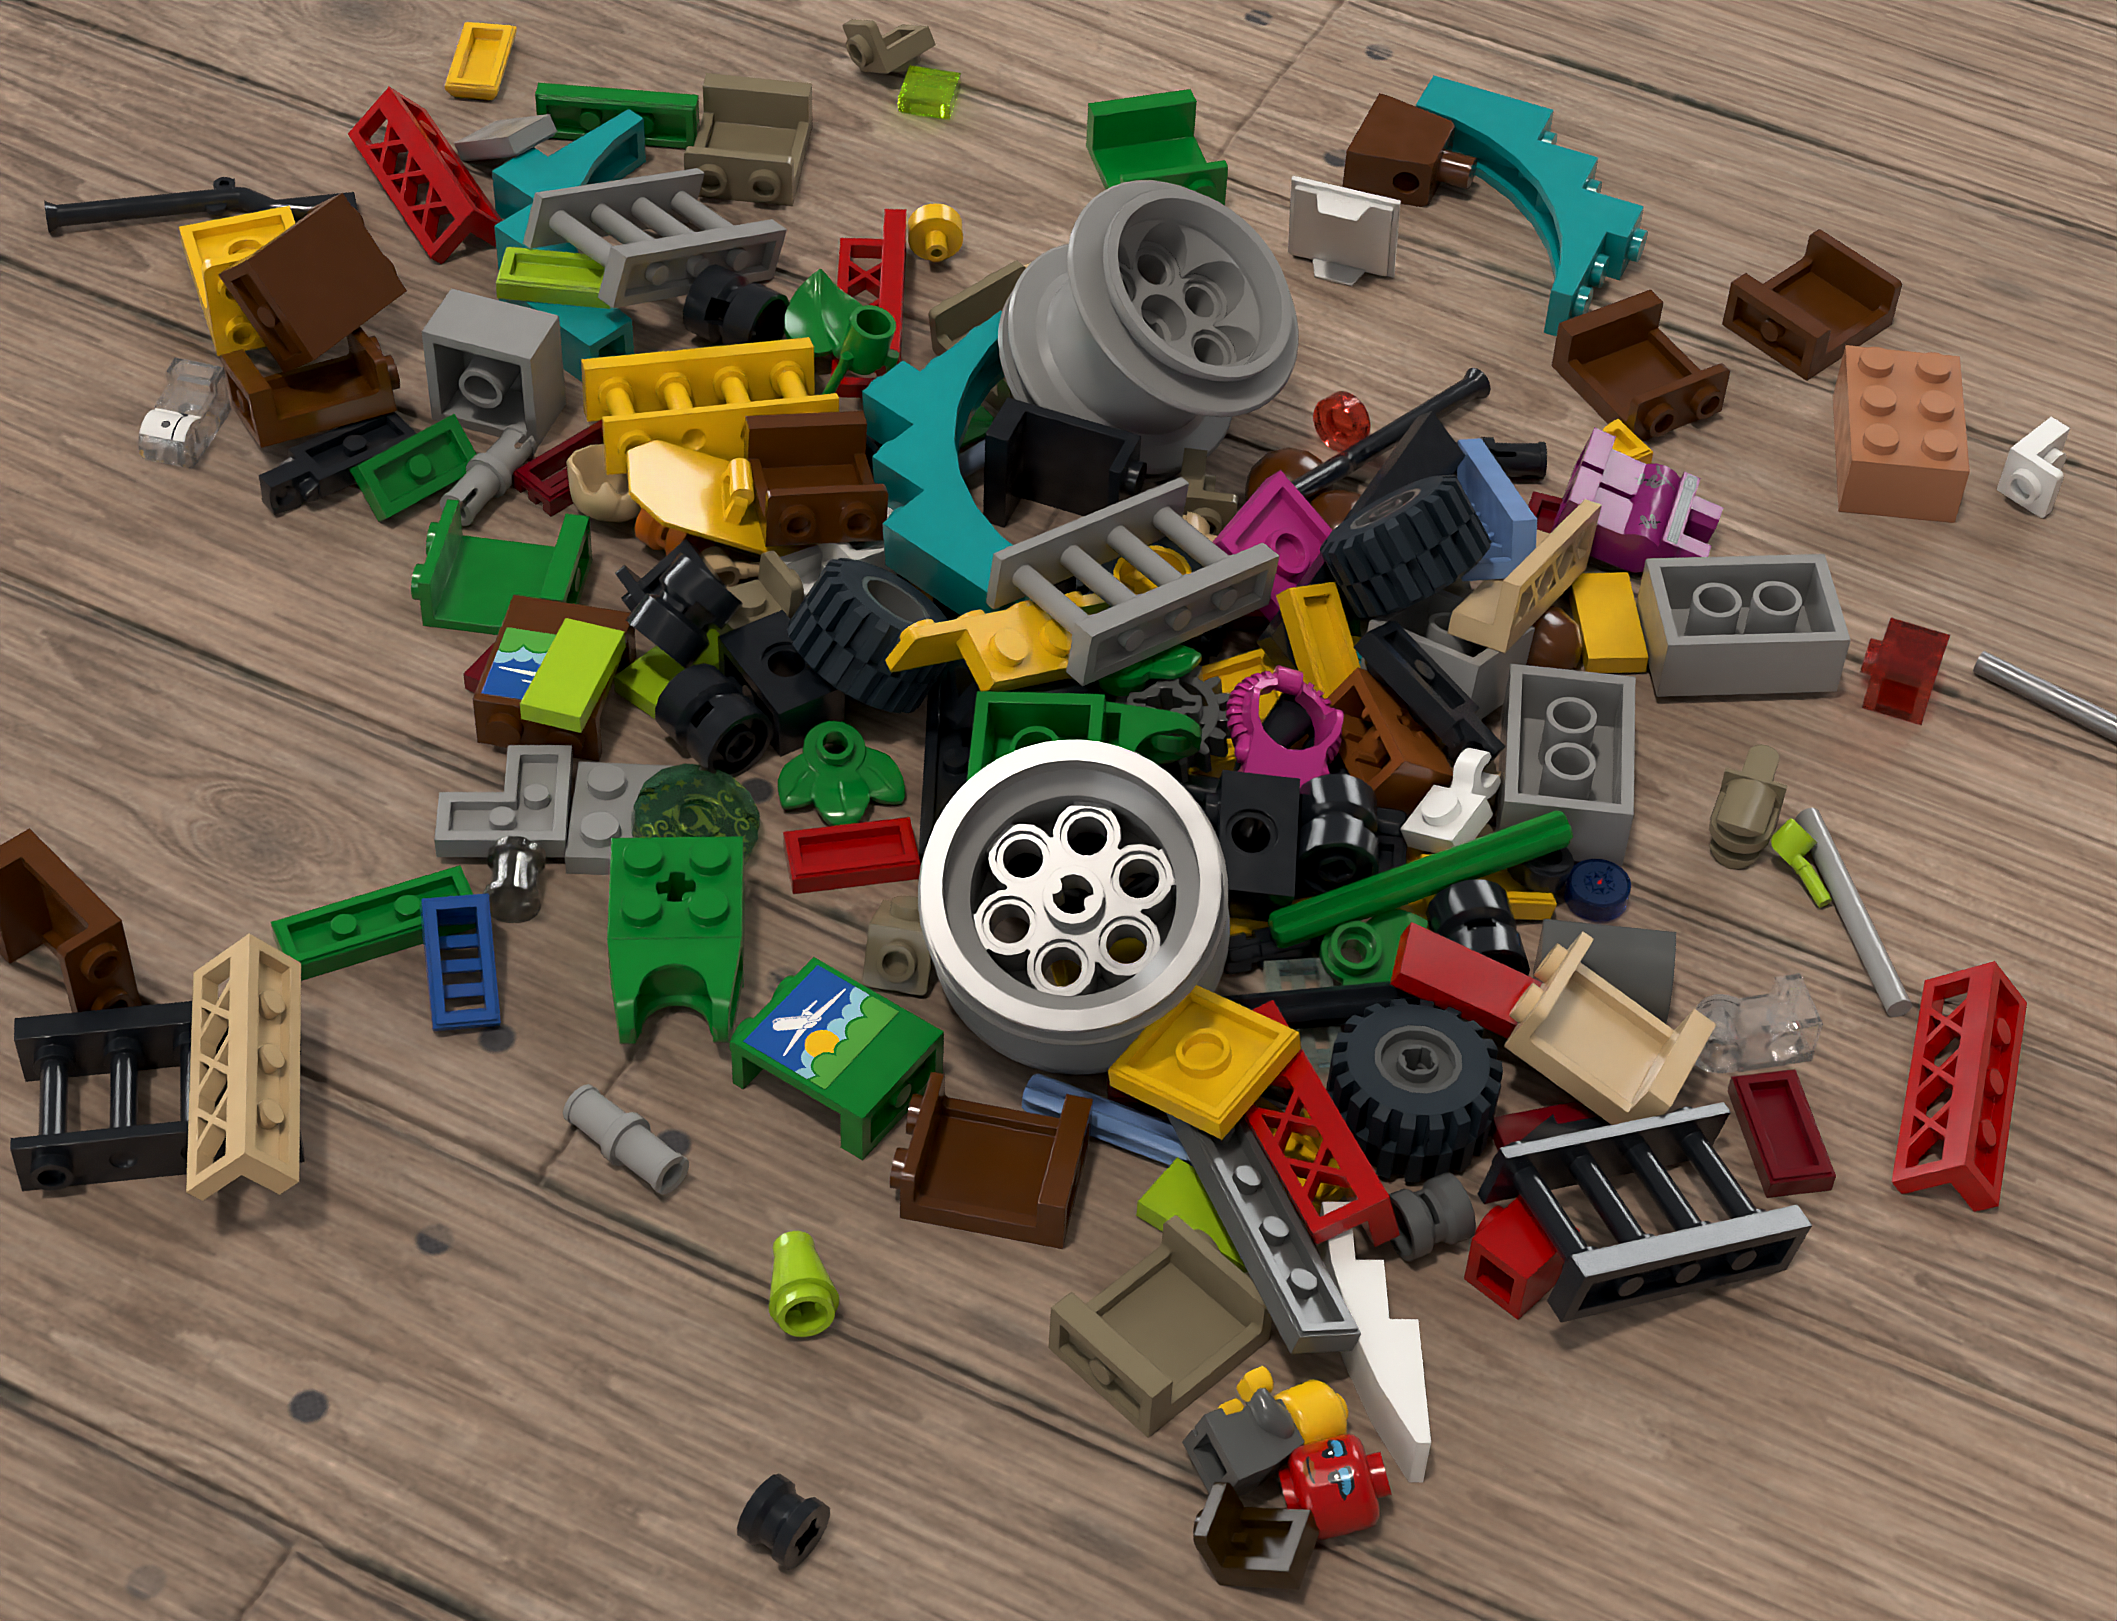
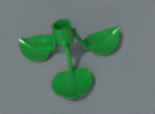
M822 269L814 272L791 298L783 322L784 333L787 339L809 337L814 346V357H824L833 353L835 358L840 359L822 395L835 393L848 369L859 375H870L882 366H886V372L896 366L899 353L890 349L896 330V322L893 316L883 308L873 305L863 306L856 299L841 290ZM980 405L971 418L960 448L984 438L995 418L982 405Z

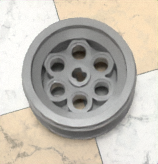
M1136 180L1112 186L1094 197L1078 216L1070 235L1069 244L1052 248L1041 254L1022 272L1001 313L998 346L1002 369L1014 399L1141 435L1140 461L1147 463L1144 483L1168 479L1181 472L1184 448L1208 450V457L1223 441L1230 427L1232 417L1247 414L1261 408L1281 392L1288 382L1296 363L1299 329L1293 299L1278 261L1260 235L1243 218L1220 202L1188 188L1161 181Z
M1057 740L1021 748L990 763L971 777L946 805L929 838L920 867L918 881L920 925L925 944L935 965L937 976L945 995L967 1027L982 1041L997 1052L1026 1066L1047 1072L1069 1075L1108 1072L1107 1070L1148 1025L1159 1020L1175 1008L1196 985L1215 992L1223 973L1229 946L1230 915L1228 908V877L1218 837L1201 806L1174 777L1154 762L1122 747L1088 740ZM1078 834L1103 835L1107 839L1105 846L1093 855L1078 854L1070 847L1073 839ZM1030 853L1040 857L1043 861L1042 866L1033 876L1018 878L1007 871L1009 862L1019 854ZM1136 873L1150 874L1158 881L1156 890L1144 898L1130 897L1123 892L1122 884L1129 876ZM1079 888L1091 894L1084 899L1085 910L1081 913H1064L1057 908L1065 903L1064 892L1069 889ZM1006 918H1020L1030 925L1025 937L1016 943L1000 942L993 936L997 925ZM1126 937L1136 938L1145 945L1146 951L1134 963H1119L1109 955L1110 948L1119 939ZM1059 960H1070L1079 965L1082 971L1079 978L1073 984L1057 987L1050 984L1044 978L1047 968Z

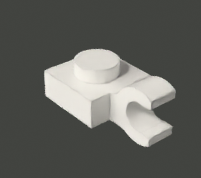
M1466 748L1456 760L1450 788L1438 785L1432 786L1400 828L1408 847L1438 853L1474 840L1493 816L1487 799L1496 793L1501 783L1499 775L1482 772L1485 765L1491 759L1490 752Z

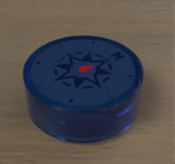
M1604 859L1583 860L1575 864L1566 881L1564 899L1570 910L1583 919L1595 922L1610 921L1622 915L1626 910L1631 892V881L1625 870L1611 861Z

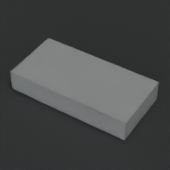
M550 114L497 120L460 139L454 145L461 161L465 160L468 162L514 157L555 136L554 133L557 130Z

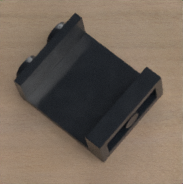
M1007 397L985 434L983 515L991 524L1005 528L1022 498L1086 516L1140 494L1147 473V463L1140 461L1141 435Z

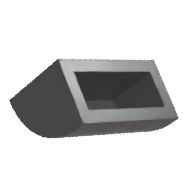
M1552 919L1543 920L1533 969L1534 979L1540 981L1534 976V973L1557 943L1567 950L1581 932L1584 931L1594 940L1582 958L1581 963L1665 1024L1667 1023L1674 980L1676 932Z

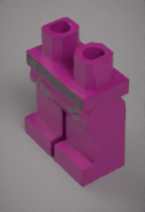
M1594 427L1574 465L1551 532L1586 499L1602 505L1589 556L1631 572H1643L1645 561L1650 558L1708 557L1711 545L1706 543L1709 542L1718 525L1723 507L1696 496L1701 478L1685 471L1680 478L1674 470L1658 463L1645 464L1612 449L1616 437Z

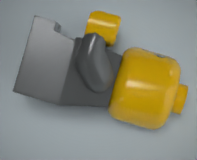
M1261 1366L1247 1372L1237 1385L1236 1389L1247 1406L1244 1407L1243 1403L1237 1398L1221 1404L1216 1410L1204 1414L1195 1425V1429L1191 1430L1182 1443L1208 1493H1210L1214 1482H1229L1238 1497L1255 1490L1288 1462L1290 1454L1297 1447L1337 1435L1347 1434L1348 1407L1345 1400L1325 1382L1315 1379L1286 1389L1272 1397L1270 1393L1274 1388L1273 1378L1269 1370Z

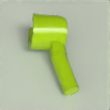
M1790 818L1774 833L1771 839V846L1793 867L1818 908H1822L1828 905L1832 898L1813 866L1804 858L1818 842L1794 819Z

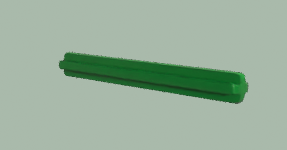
M1552 811L1273 911L1268 919L1270 933L1279 948L1293 946L1332 932L1345 922L1368 919L1437 894L1452 884L1465 880H1476L1565 848L1573 838L1572 828L1562 811Z

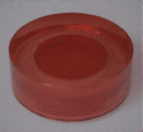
M1337 391L1319 401L1315 406L1313 412L1314 426L1320 439L1329 448L1342 452L1369 436L1371 424L1368 412L1363 403L1353 394L1346 391Z

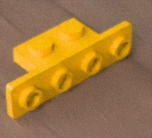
M1074 591L1065 594L1088 615L1097 614L1109 607L1095 593L1082 595L1081 592ZM1026 600L1016 603L1006 610L987 614L983 610H973L955 620L935 623L932 619L918 621L902 631L899 636L900 642L885 659L890 672H897L964 658L981 691L1005 692L1072 678L1066 672L1072 634L1037 604H1034L1033 601Z

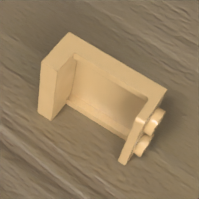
M1582 931L1567 950L1557 943L1534 973V976L1543 982L1541 986L1538 987L1532 983L1511 1010L1509 1016L1516 1020L1518 1024L1504 1047L1611 1125L1665 1114L1676 1099L1716 1024L1694 1008L1681 1024L1673 1030L1581 963L1582 958L1594 940L1591 936Z

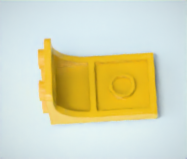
M290 206L179 227L184 253L217 356L241 349L247 351L267 347L218 274L233 263L252 255L294 225L295 220Z

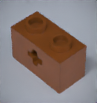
M1357 667L1327 697L1332 702L1330 707L1342 710L1344 714L1339 754L1350 776L1359 778L1372 787L1377 797L1378 807L1403 810L1410 816L1433 785L1446 787L1453 780V771L1433 732L1424 729L1416 723L1409 714L1408 704L1391 686L1378 682L1368 670Z

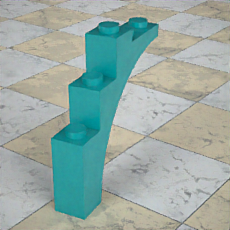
M1433 75L1416 103V107L1453 122L1456 128L1452 151L1477 158L1475 176L1481 178L1508 198L1533 225L1547 250L1554 275L1544 333L1557 337L1559 323L1588 313L1593 297L1592 286L1601 288L1606 277L1620 281L1629 261L1639 262L1648 236L1647 230L1640 229L1644 206L1600 194L1602 181L1595 180L1598 157L1556 145L1558 134L1551 132L1553 109Z
M628 109L550 156H546L533 147L492 170L495 210L504 219L494 226L499 270L506 247L528 248L523 244L536 192L622 180L646 162L644 119ZM569 242L532 248L578 253V248ZM499 299V301L559 316L563 369L581 382V359L634 354L632 319L619 308L611 307L610 309Z
M1001 310L982 325L971 329L962 340L941 356L933 358L921 371L905 361H901L883 376L875 378L862 391L863 410L867 421V435L882 444L878 452L872 456L875 484H884L889 494L888 507L893 510L888 519L882 523L885 565L959 615L973 610H983L985 614L1002 611L1016 603L1031 600L1025 596L996 609H992L986 603L993 554L1013 545L997 532L975 505L960 474L958 463L960 447L971 418L991 389L1005 377L998 346Z

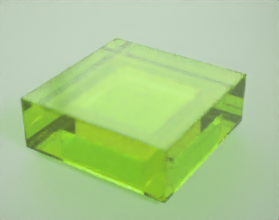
M910 65L898 96V112L950 119L961 88V73Z

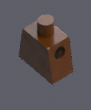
M1379 93L1346 151L1342 187L1400 200L1401 204L1424 207L1430 204L1441 182L1468 190L1473 182L1478 160L1475 157L1452 151L1456 127L1451 120Z

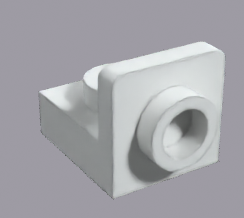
M2050 417L2011 447L1997 491L2040 518L2048 515L2052 511L2064 477L2061 469L2065 463L2066 454L2062 450L2070 428Z

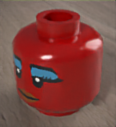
M1351 1433L1337 1435L1297 1447L1289 1456V1468L1278 1470L1287 1509L1312 1511L1316 1525L1320 1530L1317 1540H1326L1375 1526L1380 1517L1378 1499L1392 1495L1381 1452L1366 1455L1361 1440Z

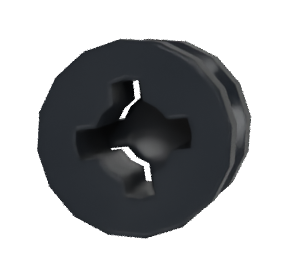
M780 1473L774 1474L756 1489L746 1503L737 1525V1535L752 1546L764 1544L771 1549L772 1559L787 1570H790L801 1564L820 1541L830 1518V1507L816 1497L802 1498L796 1494L795 1484Z

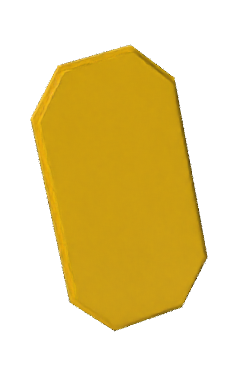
M658 439L632 448L626 453L628 487L631 499L664 527L759 555L774 550L779 557L817 545L765 547L753 503L754 488L751 463L744 458L727 461Z

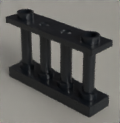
M192 1001L14 1019V1042L25 1082L40 1081L38 1135L11 1138L10 1151L22 1191L40 1189L56 1191L69 1186L187 1174ZM229 1026L216 1048V1054L228 1035ZM300 1033V1055H301V1033ZM180 1067V1121L138 1125V1071ZM110 1074V1127L106 1129L67 1132L68 1078ZM300 1131L299 1163L305 1162ZM226 1137L213 1158V1163L225 1155Z
M1724 1102L1697 1108L1686 1106L1668 1114L1531 1142L1515 1141L1499 1148V1151L1493 1157L1492 1165L1477 1195L1483 1204L1517 1198L1520 1195L1563 1259L1562 1273L1547 1299L1548 1304L1561 1323L1787 1270L1811 1229L1812 1224L1798 1205L1770 1211L1757 1209L1713 1148L1715 1140L1731 1113ZM1690 1161L1730 1219L1716 1223L1701 1221L1664 1166ZM1635 1173L1675 1232L1658 1236L1645 1234L1608 1178ZM1579 1185L1618 1245L1600 1249L1594 1246L1588 1247L1551 1190Z

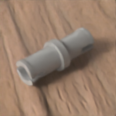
M518 425L508 426L486 453H478L468 462L466 474L449 492L442 496L440 500L442 511L447 499L459 500V504L463 502V506L460 509L462 526L470 525L475 516L493 497L498 498L504 495L512 484L513 472L536 453L537 443L534 437L531 435L520 448H515L514 445L527 430Z
M590 1084L581 1086L568 1098L563 1110L564 1119L577 1126L601 1146L603 1157L613 1165H626L662 1195L672 1192L684 1180L689 1169L688 1159L680 1153H676L651 1133L649 1122L640 1114L624 1112Z

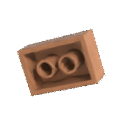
M1845 345L1833 393L1838 512L1955 523L1970 473L1960 356L1943 355L1936 352L1921 353L1890 350L1881 347Z

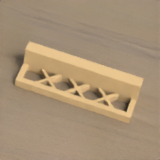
M1585 499L1550 534L1537 530L1536 548L1505 579L1484 580L1452 611L1447 634L1506 653L1586 570L1602 505Z
M250 933L193 972L186 1193L202 1201L241 1175L279 1195L299 1182L301 963ZM230 977L218 999V985ZM229 1026L228 1035L216 1054V1048ZM227 1082V1089L215 1109V1102ZM226 1137L225 1155L213 1163V1158Z

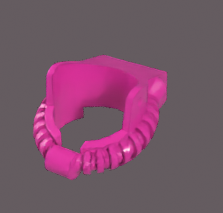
M1277 665L1273 674L1270 671H1264L1261 674L1255 673L1251 677L1244 678L1231 691L1226 705L1228 709L1226 710V719L1229 720L1227 721V727L1230 729L1237 763H1241V767L1237 772L1299 778L1300 787L1315 777L1330 774L1328 765L1337 756L1342 739L1340 737H1342L1343 711L1331 708L1332 702L1329 698L1324 699V693L1321 690L1316 691L1313 688L1315 685L1311 682L1306 684L1303 681V672ZM1275 690L1295 696V701L1306 710L1312 720L1315 730L1314 746L1304 750H1291L1277 744L1263 729L1259 717L1260 695L1269 694Z

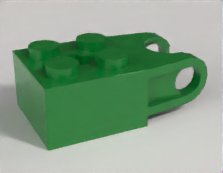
M977 691L967 781L984 767L1004 755L1031 745L1057 740L1103 742L1135 752L1157 765L1172 763L1194 755L1200 750L1202 729L1192 718L1181 713L1107 702L1105 694ZM1174 733L1181 735L1183 737H1173L1160 734ZM1078 834L1071 844L1101 845L1106 844L1107 839L1103 835Z
M743 836L611 838L607 945L619 1044H636L647 1018L655 1011L668 1006H686L698 1011L708 1022L713 1043H730L734 1032L741 990L744 988L745 874Z

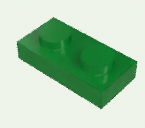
M452 414L351 468L350 471L378 522L462 478L466 474L468 462L476 455V452L456 415Z

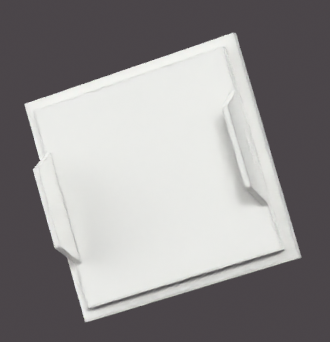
M1293 176L1291 179L1288 253L1312 259L1314 277L1352 286L1365 272L1393 278L1395 274L1401 201Z

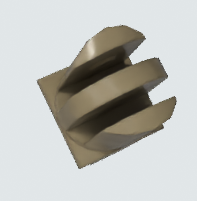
M1755 745L1747 754L1741 772L1725 768L1720 792L1710 817L1709 831L1712 836L1710 850L1717 862L1728 869H1742L1753 864L1758 859L1760 850L1768 845L1777 827L1788 785L1774 782V775L1779 763V754L1768 745Z

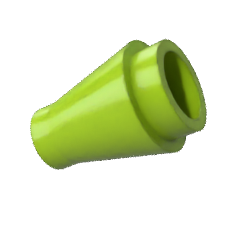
M802 1231L786 1232L774 1241L772 1247L774 1263L769 1297V1313L785 1333L796 1337L813 1336L823 1332L832 1324L835 1312L839 1306V1294L816 1252L813 1238L808 1233Z

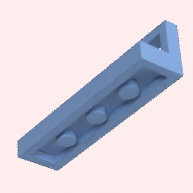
M1481 438L1458 440V446L1466 456L1457 468V479L1492 542L1490 544L1491 547L1478 564L1463 575L1461 579L1462 581L1505 579L1536 548L1537 518Z

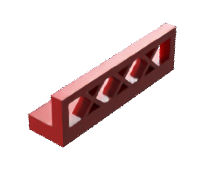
M388 87L350 130L348 135L429 257L442 265L470 232L496 247L494 226L503 221L426 109L393 88ZM387 119L388 123L384 142L373 144L370 138ZM408 152L405 172L394 174L398 153ZM430 182L426 203L415 205L418 185ZM452 214L455 220L437 239L436 232L440 215Z
M884 209L883 239L840 238L837 286L851 297L867 290L878 298L869 305L883 308L893 316L896 322V330L890 349L899 353L896 364L898 365L901 362L907 209ZM851 258L882 259V261L865 271L853 263ZM833 353L831 376L833 375L840 360L835 358ZM882 366L874 372L876 373V378L887 373L886 366ZM843 377L835 393H837L838 397L863 398L862 391L875 378Z
M1995 961L1924 981L1891 1181L1901 1194L1951 1183L1974 1212L1999 1206L2027 1008L2026 1000ZM1967 993V998L1949 1016L1945 1017L1942 1015L1944 999ZM1955 1037L1959 1039V1048L1941 1066L1937 1067L1934 1064L1935 1057ZM1947 1087L1951 1089V1099L1932 1118L1926 1116L1927 1107ZM1941 1139L1944 1142L1942 1160L1918 1165L1919 1158Z
M1273 1000L1252 1009V1011L1289 1027ZM1301 1048L1270 1084L1282 1087L1287 1095L1289 1103L1285 1112L1259 1108L1254 1102L1243 1116L1316 1245L1362 1224L1374 1247H1377L1400 1236L1390 1196ZM1269 1127L1277 1129L1274 1136ZM1292 1132L1312 1138L1318 1149L1313 1163L1285 1157L1283 1152ZM1297 1177L1306 1179L1303 1187ZM1321 1182L1339 1186L1348 1202H1350L1321 1217L1312 1204Z

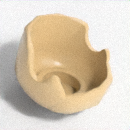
M604 444L590 445L572 453L566 461L572 501L579 511L596 520L620 523L638 516L641 507L629 495L628 473L606 475Z

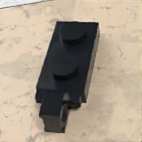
M391 412L340 426L288 449L289 458L279 464L278 467L259 475L262 502L276 515L300 507L304 500L307 502L317 501L319 497L323 498L357 483L350 471L351 468L413 436L416 432L397 413Z
M1391 620L1368 631L1353 647L1365 659L1364 664L1368 672L1378 682L1391 686L1408 704L1409 714L1415 722L1428 731H1434L1442 739V743L1448 746V758L1456 763L1457 758L1466 748H1473L1490 752L1491 759L1483 768L1485 769L1505 748V745L1475 715L1480 708L1396 620Z

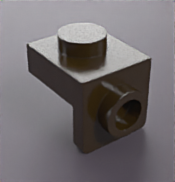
M1214 1482L1204 1509L1200 1510L1196 1516L1193 1528V1541L1219 1585L1299 1590L1320 1530L1316 1525L1311 1510L1244 1507L1231 1483Z

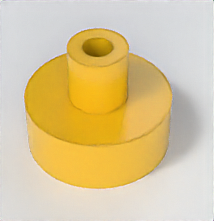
M927 204L916 209L909 217L907 224L908 243L911 250L917 256L932 262H940L950 258L960 250L963 244L962 219L953 208L944 204Z

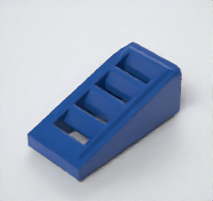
M489 893L422 898L420 912L432 1030L445 1031L500 1026ZM475 924L476 934L440 937L438 934V926ZM478 948L479 958L441 961L440 950ZM468 972H480L481 982L443 985L442 975ZM483 996L484 1008L445 1011L444 999Z

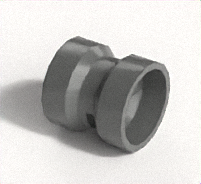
M1444 1173L1428 1179L1424 1183L1423 1188L1416 1192L1401 1189L1388 1194L1400 1236L1391 1239L1390 1243L1397 1254L1406 1261L1410 1262L1428 1255L1437 1243L1444 1242L1454 1245L1475 1235L1476 1221L1472 1203L1461 1182L1451 1173Z

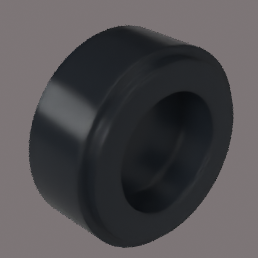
M1565 847L1509 867L1507 871L1516 882L1530 890L1552 893L1563 888L1574 866V860L1569 849Z

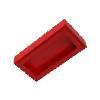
M910 817L783 832V846L793 894L919 879L920 860Z

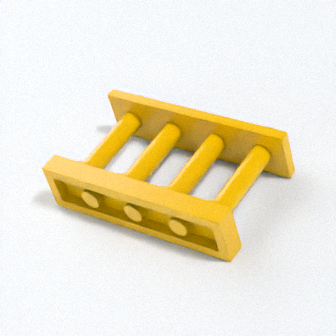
M809 337L581 359L584 414L587 422L602 419L606 475L627 473V451L657 439L731 461L736 458H744L745 416L839 412V397L837 393L815 395L814 346Z

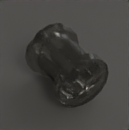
M522 836L500 838L489 848L487 855L488 867L492 871L491 883L486 886L483 894L489 893L491 917L506 923L530 921L538 915L541 909L542 898L541 893L537 889V879L539 873L546 866V852L540 844Z

